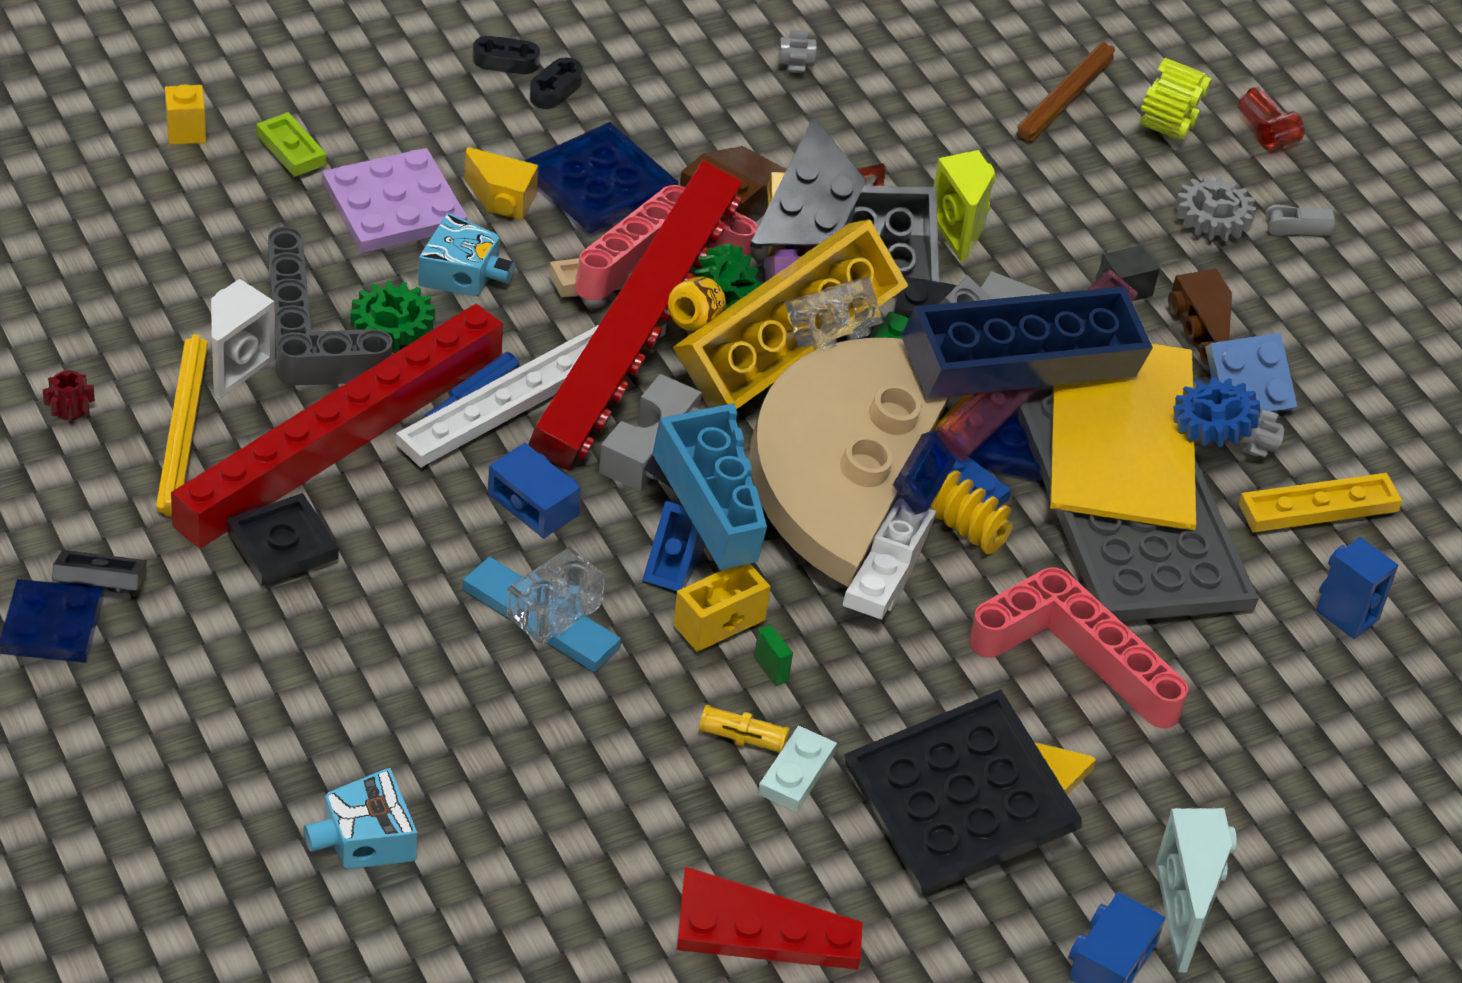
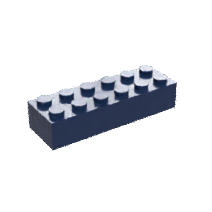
M1125 286L915 306L901 334L927 399L1135 377L1153 349Z

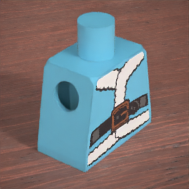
M391 768L381 770L328 792L325 796V820L304 825V835L310 852L334 846L341 865L347 869L415 861L417 858V830Z

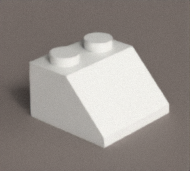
M241 279L220 290L211 298L214 396L219 399L275 360L274 300Z

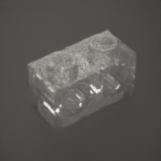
M870 277L850 280L785 302L798 347L813 346L814 351L837 346L836 338L847 335L848 340L871 334L869 327L883 323ZM850 302L854 305L855 308L854 318H852L849 314L848 308ZM817 313L819 314L822 320V326L820 330L815 325V316Z
M568 547L508 587L506 616L541 645L553 636L563 634L572 623L586 614L594 613L600 607L603 601L605 575L575 550Z

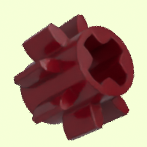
M65 370L57 373L54 377L48 378L49 388L42 390L44 405L51 406V416H58L63 420H76L83 416L84 413H90L89 403L95 401L94 385H87L85 374L81 375L76 371Z

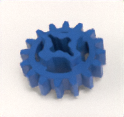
M1215 377L1211 378L1208 384L1197 380L1195 389L1185 386L1183 388V395L1175 397L1174 423H1178L1179 433L1187 432V439L1189 441L1199 437L1202 438V445L1204 446L1210 440L1216 442L1218 447H1222L1224 441L1228 439L1237 444L1239 443V435L1249 438L1251 436V428H1258L1260 401L1256 400L1255 391L1246 392L1245 383L1233 386L1232 379L1228 378L1222 383L1218 382Z

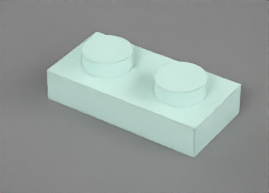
M798 725L760 782L758 795L798 812L835 755L837 743Z

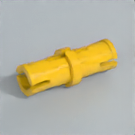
M706 704L701 716L699 731L735 740V745L744 747L747 743L780 754L787 743L790 727H782L754 719L752 713L744 712L743 715H739Z

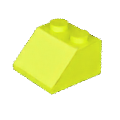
M979 150L938 158L934 181L937 199V228L959 261L967 260L984 230L986 215L990 210L991 189L996 179L993 166L987 163Z

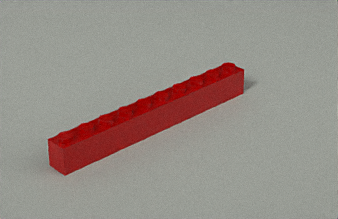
M702 160L536 424L528 445L537 453L543 454L548 460L568 471L577 457L583 461L585 460L595 442V439L590 437L595 429L599 432H602L612 414V411L607 409L612 401L617 404L620 403L629 386V383L625 381L628 374L637 375L646 358L642 351L645 346L652 349L663 330L658 326L661 320L670 321L671 316L668 310L670 293L678 284L695 277V275L691 274V271L694 267L702 268L699 258L707 256V245L710 241L717 244L727 224L722 222L725 216L732 219L742 201V198L738 197L737 194L743 181Z
M477 303L470 306L171 492L173 527L199 549L203 548L228 532L227 518L277 501L453 389L501 356L503 323Z

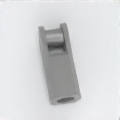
M1277 204L1270 206L1265 212V217L1269 222L1268 230L1274 236L1295 234L1331 236L1335 223L1333 209L1296 208Z

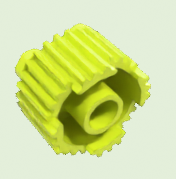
M1165 58L1158 68V71L1162 72L1161 78L1157 77L1152 87H1149L1141 106V111L1145 112V114L1140 118L1139 124L1172 138L1185 140L1189 130H1193L1199 118L1201 110L1196 107L1201 97L1205 98L1212 78L1207 77L1206 73Z

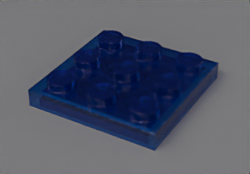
M611 122L524 160L525 162L538 165L537 186L590 234L627 217L663 188L671 185L678 186V181Z

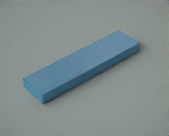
M490 556L463 579L462 589L594 673L621 648L620 637Z

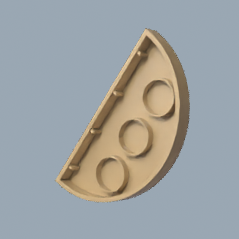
M853 339L834 343L805 355L789 366L769 389L760 409L751 438V475L754 486L757 487L761 505L768 518L781 536L798 554L827 576L847 587L852 583L873 543L875 535L890 512L951 396L926 398L902 339Z

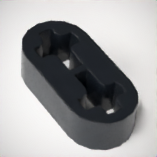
M482 36L473 43V62L479 68L486 70L530 74L539 68L540 48L537 44L527 40Z
M565 57L553 61L531 80L529 97L531 104L540 109H552L559 106L582 85V64L576 59Z

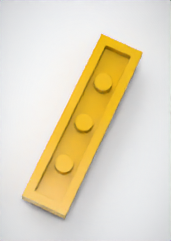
M1388 473L1245 492L1241 493L1238 505L1252 532H1260L1399 512L1403 500Z

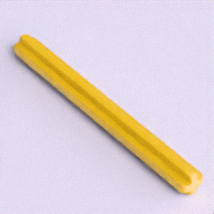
M193 334L192 338H187L184 342L156 502L157 512L164 513V516L168 518L172 517L171 492L185 484L208 349L207 340L201 339L199 334Z

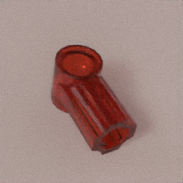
M1259 86L1249 89L1239 99L1237 108L1257 128L1258 140L1266 150L1294 144L1303 139L1305 130L1299 114L1295 111L1285 113Z

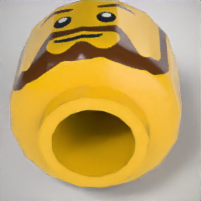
M694 277L674 287L668 299V310L673 322L680 328L688 331L698 330L725 311L726 306L725 295L721 287L714 280L706 277Z

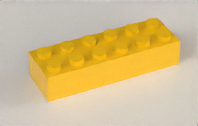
M871 220L849 223L676 344L673 349L698 391L702 392L701 396L709 408L735 403V407L738 409L774 383L793 363L805 355L823 348L905 289L908 284Z

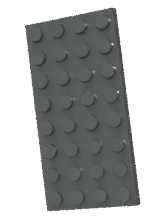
M1053 385L1007 390L1050 496ZM1196 459L1195 531L1055 509L1088 591L1120 621L1254 610L1259 599Z

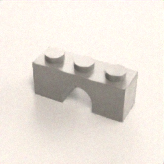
M659 374L641 396L638 425L641 427H635L620 421L601 444L599 473L641 492L651 479H657L645 471L644 468L651 455H653L659 419L701 410L702 392Z

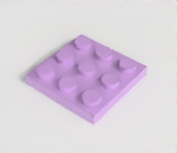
M427 148L322 171V183L360 253L432 237L447 213L468 221L467 215Z

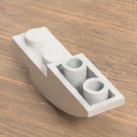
M897 499L875 535L869 555L845 592L842 606L881 620L887 610L892 611L928 536L936 515L935 510L924 507L916 501Z

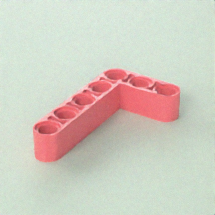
M671 185L663 188L583 250L579 257L575 281L576 293L589 300H599L607 297L628 280V276L633 272L685 187ZM738 212L734 214L732 219L725 216L722 222L727 225L717 244L710 241L707 248L733 244V247H743V255L750 254L752 257L754 248L750 247V244L758 229L757 224Z
M1043 569L976 608L969 645L978 655L983 657L999 656L1048 628L1148 723L1158 728H1171L1179 722L1188 693L1186 681L1063 569Z

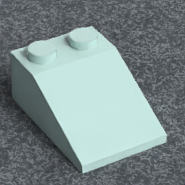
M1224 808L1172 809L1155 864L1178 972H1187L1220 881L1226 880L1229 854H1233L1236 850V832L1233 826H1228Z

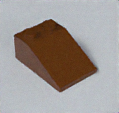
M738 146L700 155L681 171L680 186H687L702 160H705L743 181L737 194L738 197L742 198V201L736 212L757 222L765 215L768 209L767 185L771 173L786 172L787 169L744 146Z

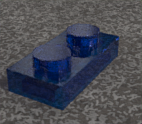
M935 430L921 435L892 484L915 515L928 511L956 462L955 457Z

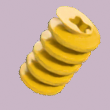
M955 470L935 485L927 496L924 507L935 510V517L937 519H943L945 525L950 528H956L957 533L963 537H968L973 545H981L984 553L992 554L1004 545L1012 532L1013 522L1008 520L1011 508L1004 505L996 511L999 504L998 499L992 496L984 502L986 490L978 488L972 493L974 482L966 479L960 484L962 474Z

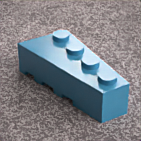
M735 403L660 418L652 452L720 570L758 562L767 529L757 487L753 486L751 479L752 468L750 460L746 458L744 453L742 430L737 426Z

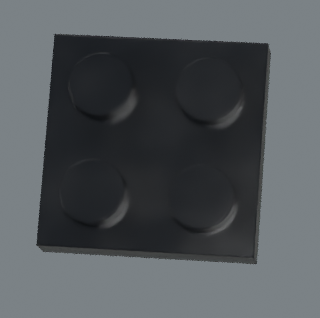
M303 493L226 519L228 533L262 586L339 559V547Z

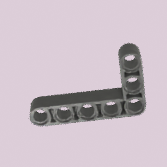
M285 226L272 230L268 235V271L270 295L275 304V357L278 378L283 383L294 386L346 384L392 355L393 341L391 336L382 330L363 329L311 332L302 234L295 228Z

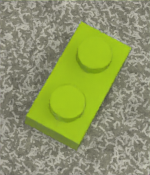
M289 112L256 124L257 136L294 177L327 165V153Z

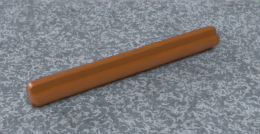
M1106 42L1098 44L1018 124L1017 137L1019 139L1023 138L1026 142H1031L1114 59V46H1109Z

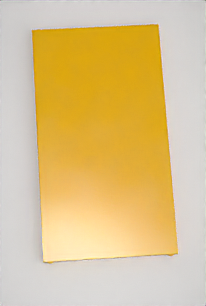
M1151 343L1153 349L1135 377L1053 385L1050 477L1051 509L1195 531L1194 440L1189 441L1187 439V432L1179 433L1178 423H1174L1175 397L1183 395V388L1185 386L1193 388L1191 349Z

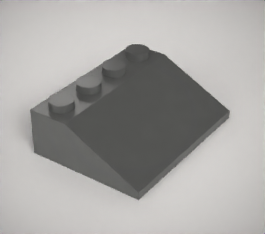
M864 186L845 226L849 223L870 219L903 276L939 282L936 187Z

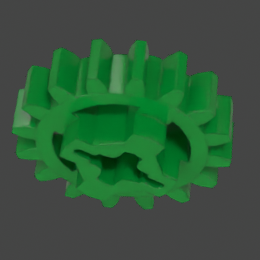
M733 244L708 248L706 250L707 256L699 258L703 268L695 270L697 277L712 279L721 287L725 295V310L761 285V282L757 281L756 277H754L758 272V268L750 267L751 255H743V247H733Z
M386 281L383 288L374 283L371 284L370 293L360 290L359 299L352 300L350 327H354V330L377 329L387 332L392 338L394 352L400 350V345L407 346L434 329L435 306L431 305V297L429 295L421 296V288L419 287L411 291L408 290L407 282H402L399 287H393L391 281Z

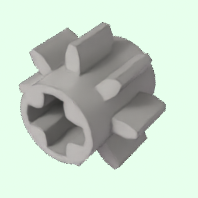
M791 29L789 31V38L780 37L778 63L787 64V73L804 74L805 66H814L816 39H807V30Z
M1260 409L1258 428H1251V436L1249 438L1239 435V442L1243 443L1241 452L1265 458L1267 451L1275 452L1279 448L1284 436V427L1282 424L1275 422L1278 417L1277 413Z

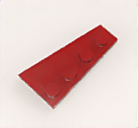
M685 866L676 950L859 970L863 922Z

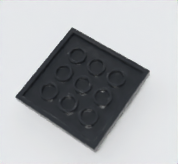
M1001 689L845 754V763L921 896L1082 828L1080 814Z

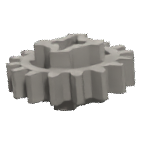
M1203 176L1202 182L1193 178L1190 179L1189 186L1183 184L1180 193H1178L1175 209H1177L1176 218L1184 219V228L1194 227V235L1196 236L1203 233L1208 235L1209 240H1213L1215 235H1220L1224 241H1228L1229 234L1240 238L1242 231L1248 232L1250 230L1256 208L1253 207L1255 199L1253 197H1246L1248 192L1246 188L1236 189L1235 181L1227 183L1219 176L1216 181H1211L1208 176Z

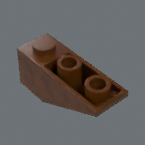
M1216 268L1176 275L1172 292L1168 296L1171 312L1176 314L1184 327L1187 338L1193 341L1200 353L1202 362L1208 367L1209 363L1205 346L1210 343L1229 341L1232 292Z

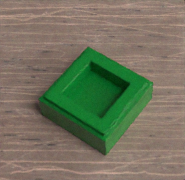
M771 625L758 629L754 658L775 686L788 682L793 652Z

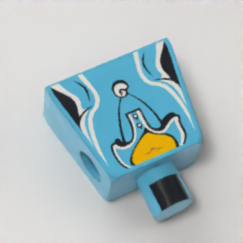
M447 213L419 256L418 286L477 296L481 294L489 279L507 284L510 283L515 270V262L499 257L500 238L497 234Z

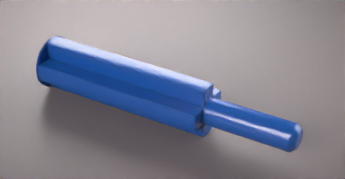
M505 352L448 391L450 398L426 413L424 418L519 368L520 363L512 353Z

